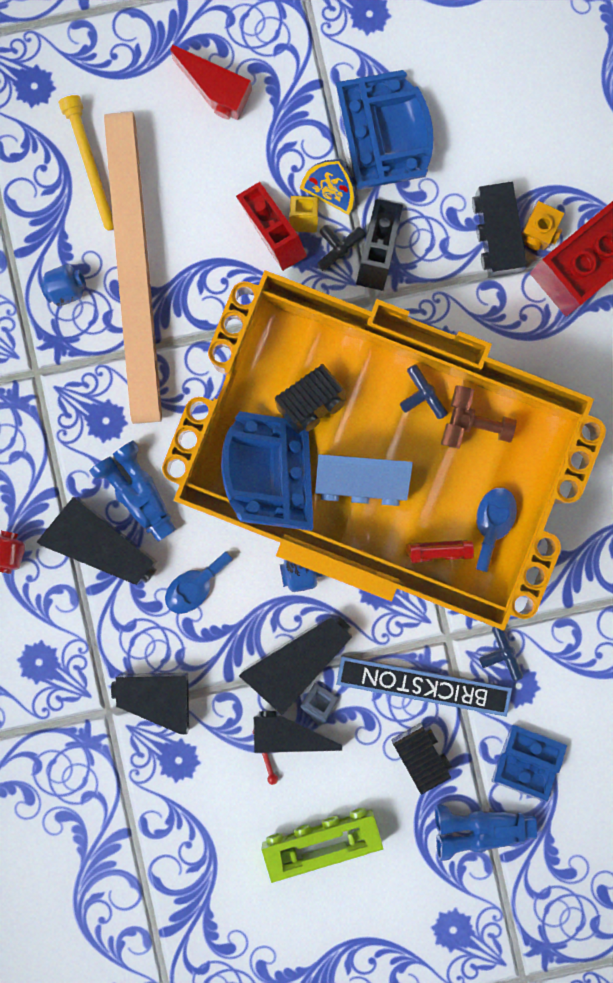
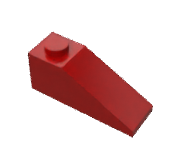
M172 44L170 52L173 61L210 107L214 109V113L226 120H229L230 117L239 120L252 92L251 80Z
M260 181L236 195L241 207L282 271L307 257L298 234Z

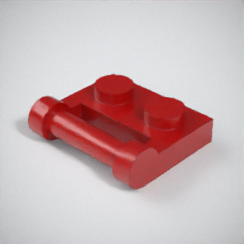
M472 540L406 544L407 556L410 557L411 563L433 561L436 558H445V560L474 559Z

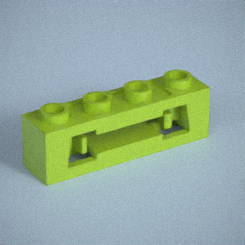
M358 808L349 812L350 816L338 819V816H332L321 821L322 824L314 827L306 824L296 827L294 833L283 836L282 833H275L266 837V841L262 842L261 851L271 883L384 850L373 810L366 811V808ZM347 831L350 844L347 845V842L344 841L301 854L302 859L297 860L296 846L297 849L341 837L343 832Z

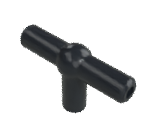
M324 225L319 233L333 249L317 263V266L325 272L340 257L348 254L349 249L365 236V231L361 227H357L341 241L328 225Z

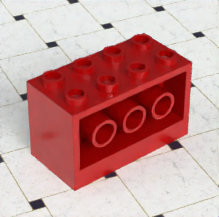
M613 201L546 255L530 272V275L565 317L613 279Z

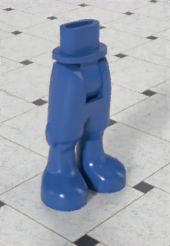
M132 440L113 453L115 459L131 477L132 484L125 480L111 456L97 463L89 472L95 479H106L114 487L118 502H121L140 525L145 529L147 528V534L151 532L157 542H159L177 529L170 520L173 516L168 514L165 503L154 485L153 477L140 467L137 460L139 448L136 442Z
M445 805L435 806V823L439 833L436 835V849L439 861L450 860L456 853L467 850L483 853L486 850L507 847L517 843L524 844L527 839H537L535 815L523 816L522 813L476 811L467 816L452 814ZM459 831H473L468 836L448 835Z

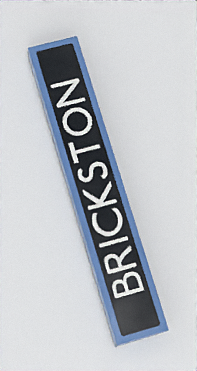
M341 656L336 685L505 717H507L512 688L346 656Z

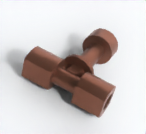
M456 385L450 407L454 408L450 424L445 425L441 445L460 449L464 431L470 432L471 427L498 433V440L511 443L517 420L504 416L502 422L476 416L475 409L470 408L475 389Z

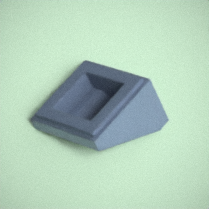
M314 683L300 707L321 727L326 722L339 698Z

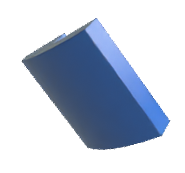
M512 725L497 761L491 782L540 801L548 802L557 773H560L567 745Z

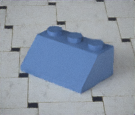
M318 455L315 494H321V500L339 501V496H350L352 503L369 504L370 498L382 499L381 505L400 506V501H406L408 498L413 462Z

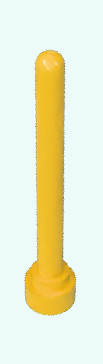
M79 95L66 96L60 99L58 104L62 115H65L66 119H70L103 226L107 231H111L114 229L113 216L81 119L84 107Z

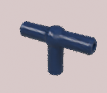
M416 364L412 365L407 369V373L418 388V391L400 402V407L407 413L426 400L437 419L444 418L448 412L437 397L434 386L428 383Z
M492 627V632L500 650L480 657L479 661L482 668L505 661L512 680L518 681L522 679L523 674L515 657V649L510 645L505 631Z

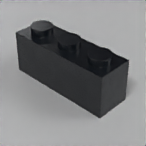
M513 181L479 186L475 196L472 197L473 213L479 216L480 224L476 225L478 242H483L484 253H481L482 269L487 270L488 278L522 273L527 264Z

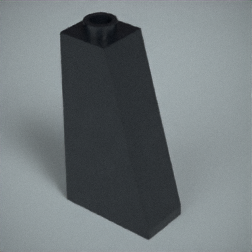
M79 497L71 498L37 540L40 546L135 585L140 584L142 581L148 583L157 572V569L154 568L158 562Z
M330 615L244 668L240 672L239 677L283 715L352 638V634L348 632L352 627L340 616L334 619Z

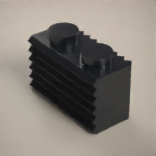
M320 364L314 371L306 374L304 378L296 381L295 384L286 388L279 395H276L274 399L278 411L295 432L299 434L303 430L311 431L319 424L320 418L327 413L334 414L344 406L346 393L345 389L325 365Z
M419 723L391 739L393 746L421 795L451 779L448 770L453 767L445 753L439 755L434 745L438 743V740L430 727L424 729L423 725Z

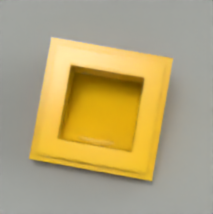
M291 196L289 223L296 232H317L319 197Z

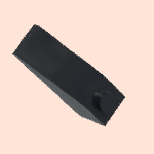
M375 198L356 285L384 291L402 213V204Z
M259 711V717H253L254 753L342 751L341 744L283 716H277V711Z

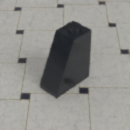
M188 672L119 674L116 677V681H112L111 698L116 699V707L178 734H188L190 730Z

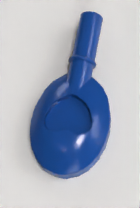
M505 488L490 490L484 495L478 506L476 523L479 532L484 536L476 566L477 570L488 572L496 540L508 534L514 525L517 505L512 493Z
M225 551L208 567L206 566V569L203 571L191 570L175 578L165 594L167 608L174 613L184 614L199 607L209 594L210 579L215 577L218 572L233 560L231 555Z

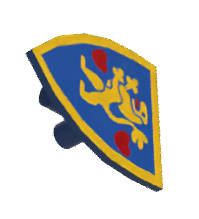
M341 159L325 160L308 169L299 189L314 197H319L321 201L350 215L356 195L354 183L346 162Z

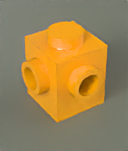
M538 201L521 232L524 245L537 251L539 249L545 250L550 243L555 245L562 232V229L558 226L564 213Z

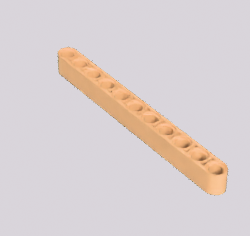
M133 111L104 114L130 416L132 424L161 422V396L135 114Z

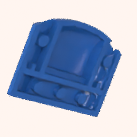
M404 70L335 82L340 115L343 121L357 190L423 178L427 175V168L433 153L434 136L432 120L418 86L414 87L405 79L407 73Z
M240 411L235 417L236 421L228 429L225 436L221 460L225 491L230 505L237 514L236 516L240 522L312 531L314 527L309 431L303 430L297 434L285 418Z

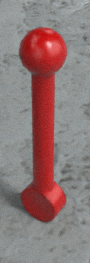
M262 753L269 775L267 781L270 785H275L279 780L278 776L273 772L268 753Z

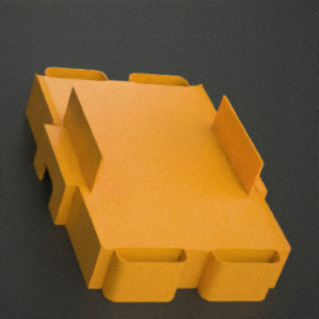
M264 270L259 285L246 281L237 283L231 290L208 349L209 359L215 369L226 375L220 394L213 401L199 396L188 401L163 462L162 471L164 476L171 482L179 484L173 501L280 542L276 553L277 557L391 602L396 589H399L505 631L510 615L520 619L533 617L538 611L561 550L559 539L555 535L543 531L553 504L572 503L580 499L605 438L606 429L603 422L596 417L588 415L594 398L489 358L487 356L492 346L491 343L461 331L454 335L416 321L408 316L410 311L376 299L371 312L267 270ZM242 295H254L252 302L247 305L240 304L237 301ZM237 319L242 322V329L238 333H229L226 330L228 322ZM225 347L231 351V357L226 362L215 360V354L219 348ZM320 364H324L345 389L346 401H344V406L334 414L327 413L320 418L319 424L309 431L314 528L312 531L240 522L236 512L230 505L222 477V449L228 429L236 421L235 417L240 411L284 418L276 407L275 396L295 384L296 381L304 378L306 374L314 371ZM416 364L428 383L434 386L437 397L448 412L444 418L437 419L426 400L407 413L400 407V402L418 391V388L407 373V369L412 365ZM456 385L475 389L470 408L475 409L476 416L502 422L504 416L517 420L511 443L498 440V433L471 427L470 432L464 431L460 449L441 445L445 425L450 424L454 408L450 407ZM205 404L208 407V415L201 420L195 419L192 415L193 410L198 405ZM584 425L590 431V440H587L582 434ZM193 432L197 437V443L194 447L186 449L181 444L183 435ZM575 452L583 457L579 469H576L571 464V457ZM318 455L413 462L408 498L406 501H400V506L381 505L382 499L370 498L369 504L352 503L350 496H339V501L321 500V494H315ZM178 460L183 461L186 468L185 473L181 477H173L170 473L172 463ZM564 481H568L572 485L567 498L560 493V485ZM505 488L512 493L517 505L514 525L508 534L496 540L488 572L477 570L476 566L484 536L479 532L476 523L478 506L484 495L490 490ZM545 538L548 545L545 555H541L537 549L538 542ZM472 540L474 547V559L445 560V558H436L433 561L411 563L410 557L407 556L406 544ZM531 567H536L539 570L534 584H530L526 579V573ZM520 596H526L528 599L526 606L522 611L517 612L515 601Z

